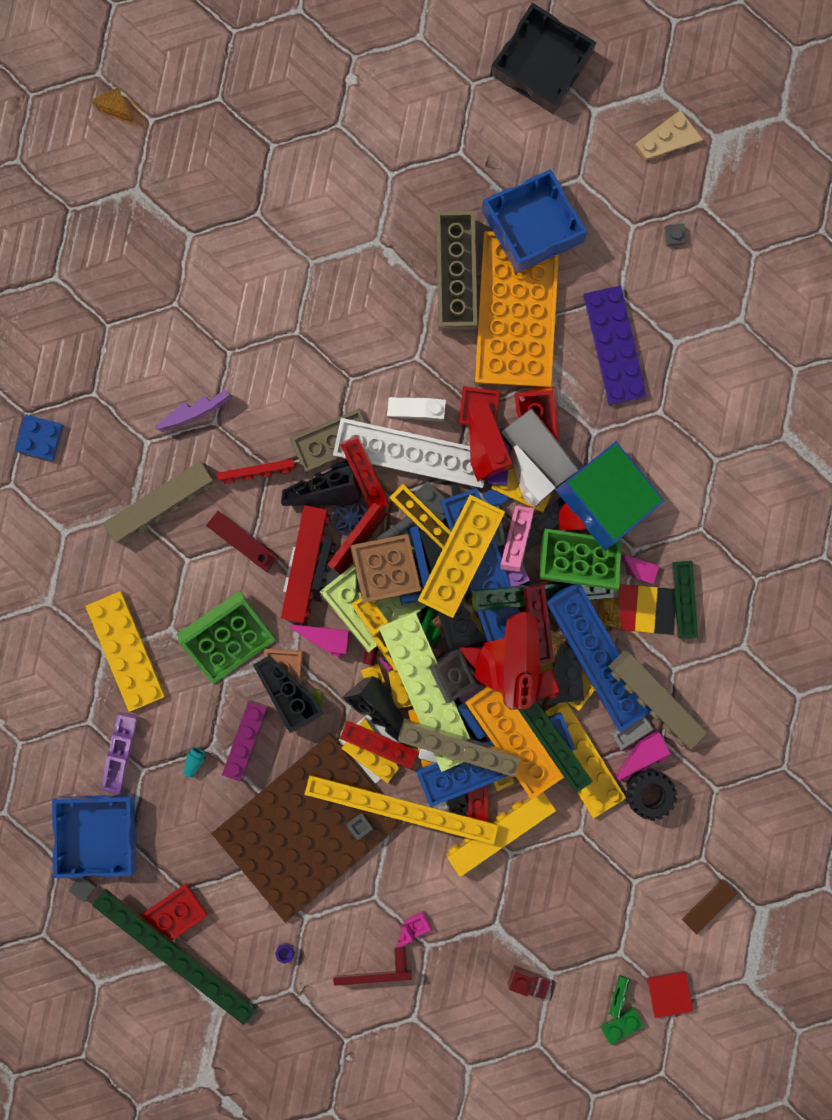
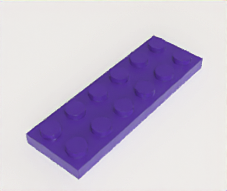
M621 285L584 293V302L608 405L646 397Z

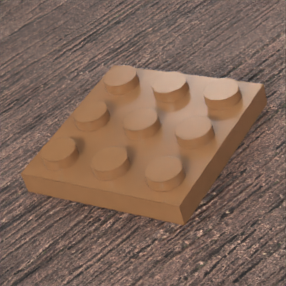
M408 534L350 546L363 604L421 591Z

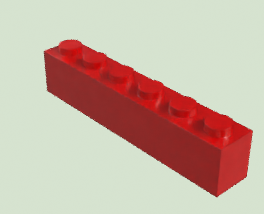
M304 505L281 619L305 623V620L310 618L311 609L308 608L309 601L314 599L312 585L321 554V544L323 545L325 535H327L324 533V529L330 522V515H328V510Z

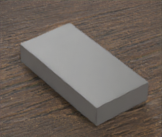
M644 716L623 731L619 732L616 729L610 734L620 750H623L654 729Z

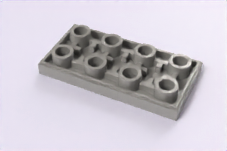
M533 408L502 430L501 433L514 448L517 445L555 487L579 470Z

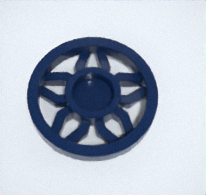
M359 502L350 503L353 504L350 507V511L344 508L345 505H339L334 512V525L345 536L350 534L341 529L349 526V531L352 532L351 527H356L359 523V517L364 516L362 514L358 515L360 507L365 513L367 512L366 508ZM357 505V511L354 512L353 508ZM340 509L346 511V514L342 515ZM339 513L344 519H340L337 523V514ZM342 522H345V526L339 527Z

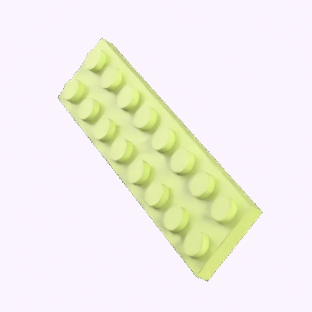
M414 611L379 626L420 723L470 738L454 701L451 703L445 702L429 669L437 661L416 612ZM433 752L441 772L463 763V761Z

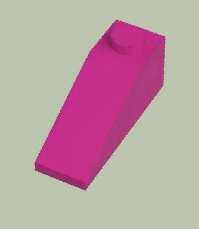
M291 624L292 630L326 652H331V656L342 657L343 654H347L349 630Z

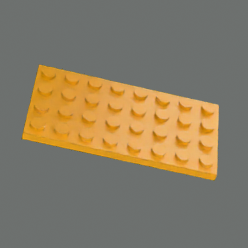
M484 231L475 384L551 387L559 254L516 274L494 232Z

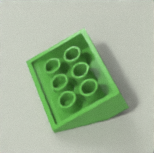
M545 529L540 549V579L619 590L621 540L603 550L592 535Z
M241 590L177 633L179 644L212 684L276 641Z

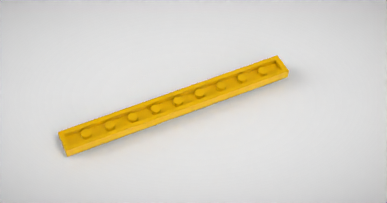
M313 775L309 776L304 794L493 845L499 826L491 822Z

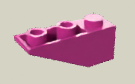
M655 731L640 739L615 774V777L618 780L622 779V781H625L633 776L632 773L638 770L642 772L650 768L649 764L655 761L660 763L666 760V756L670 752L661 734Z

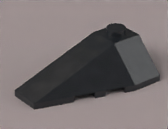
M344 461L331 466V470L323 474L320 472L314 474L315 477L307 482L302 480L282 490L281 497L282 506L346 505L361 501V489L348 461Z
M270 655L253 664L289 733L296 732L324 714L316 698Z
M374 676L364 678L342 698L359 714L364 712L372 718L370 722L375 725L384 726L386 728L385 732L399 742L398 736L404 721L389 692L382 685V682Z

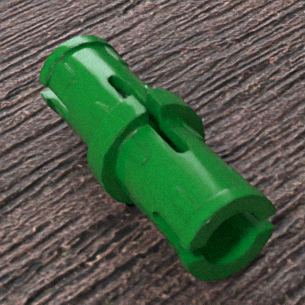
M618 975L615 992H612L611 995L613 999L609 1015L621 1018L624 1001H627L626 993L630 978Z

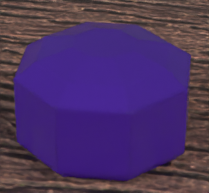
M288 943L280 944L275 952L277 961L283 964L291 962L295 955L293 946Z

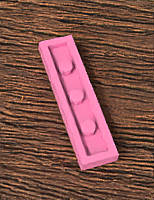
M515 506L501 561L502 570L520 572L533 521L534 508Z

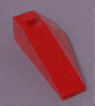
M556 386L534 388L515 393L518 417L520 418L533 408L560 444Z
M484 398L469 404L470 463L477 482L513 469V465L487 399Z

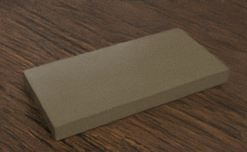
M360 408L290 438L305 474L341 459L340 457L333 456L340 420L344 418L366 423Z

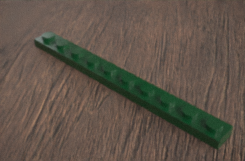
M105 888L94 901L92 906L241 1024L245 1025L255 1013L257 1007Z

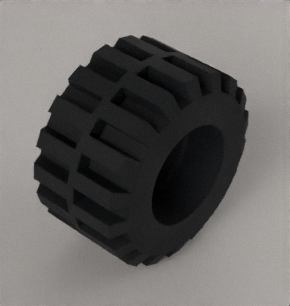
M647 769L642 772L638 771L635 776L629 778L631 781L630 783L627 782V790H625L626 801L638 816L646 820L650 819L651 821H655V818L660 820L663 819V815L668 816L670 814V809L673 810L675 808L673 804L674 802L677 803V798L675 797L677 790L674 788L675 785L670 778L655 769ZM649 784H657L661 789L659 800L655 804L645 805L641 801L643 788Z

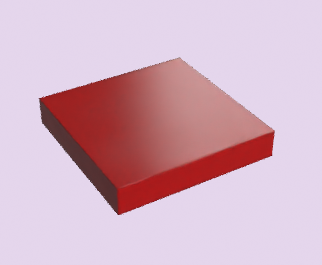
M463 386L458 425L469 426L468 405L484 398L487 399L497 424L501 391Z
M685 971L647 977L655 1018L693 1011Z

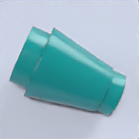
M192 747L188 751L183 771L185 776L193 778L194 774H196L206 760V753L203 750Z

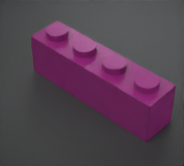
M253 700L248 701L222 776L239 782L244 778L269 706Z

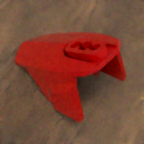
M525 611L513 615L507 619L505 637L485 642L478 657L474 674L475 678L490 689L502 693L503 703L510 710L529 708L534 703L540 670L537 618Z

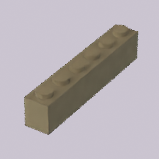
M199 461L105 521L103 525L115 543L125 544L132 539L131 536L133 534H140L147 530V525L163 520V515L169 511L170 513L177 511L180 508L179 505L183 502L189 503L194 500L197 493L201 491L204 493L211 489L215 481L205 465Z
M624 650L608 666L613 671L611 675L618 682L622 680L626 684L624 689L631 695L635 694L638 697L636 701L643 708L648 707L651 710L649 714L656 721L660 719L663 722L662 728L669 734L673 733L676 736L674 740L681 747L687 746L689 749H692L707 734L629 652Z
M405 718L398 736L401 743L512 777L515 776L520 760L519 755L515 752Z

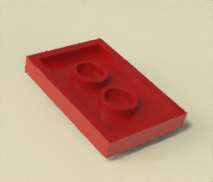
M187 882L140 914L141 917L171 940H174L208 915Z

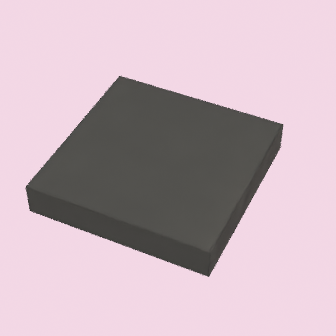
M460 649L455 650L429 668L446 703H451L476 685Z

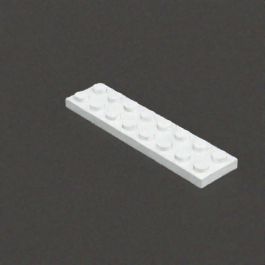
M344 418L340 420L333 452L335 457L347 459L340 445L341 442L359 436L372 465L483 488L484 480L477 482L470 463V446Z

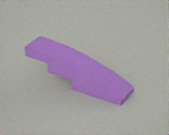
M224 389L210 401L204 395L191 407L184 402L155 427L162 432L183 426L211 413L232 397Z
M123 712L117 714L115 731L112 734L110 750L106 757L101 787L103 791L116 794L121 793L138 716Z

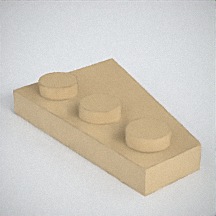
M680 110L635 143L634 147L643 159L647 161L677 149H684L692 144L702 143L703 139Z

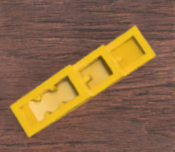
M361 597L351 605L396 673V666L379 629V626L388 623V621L374 602L363 604Z

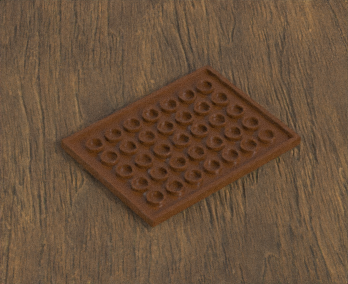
M328 734L211 833L285 923L404 823V821L304 795L310 775L379 793L348 754L341 749L342 747L331 734ZM362 812L373 829L359 840H356L346 826V823Z

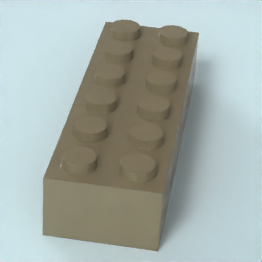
M475 211L436 212L438 331L476 330Z

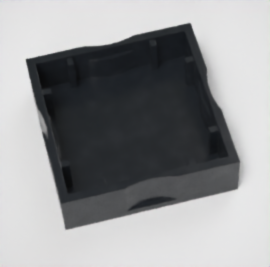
M532 2L518 23L514 35L504 45L493 62L490 75L554 115L592 56L597 42L578 30L561 23L555 16Z

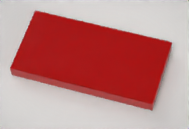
M376 503L371 505L328 563V566L340 575L346 571L353 561L350 546L367 542L387 516V513Z

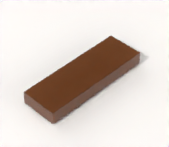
M722 879L682 920L697 935L737 893Z

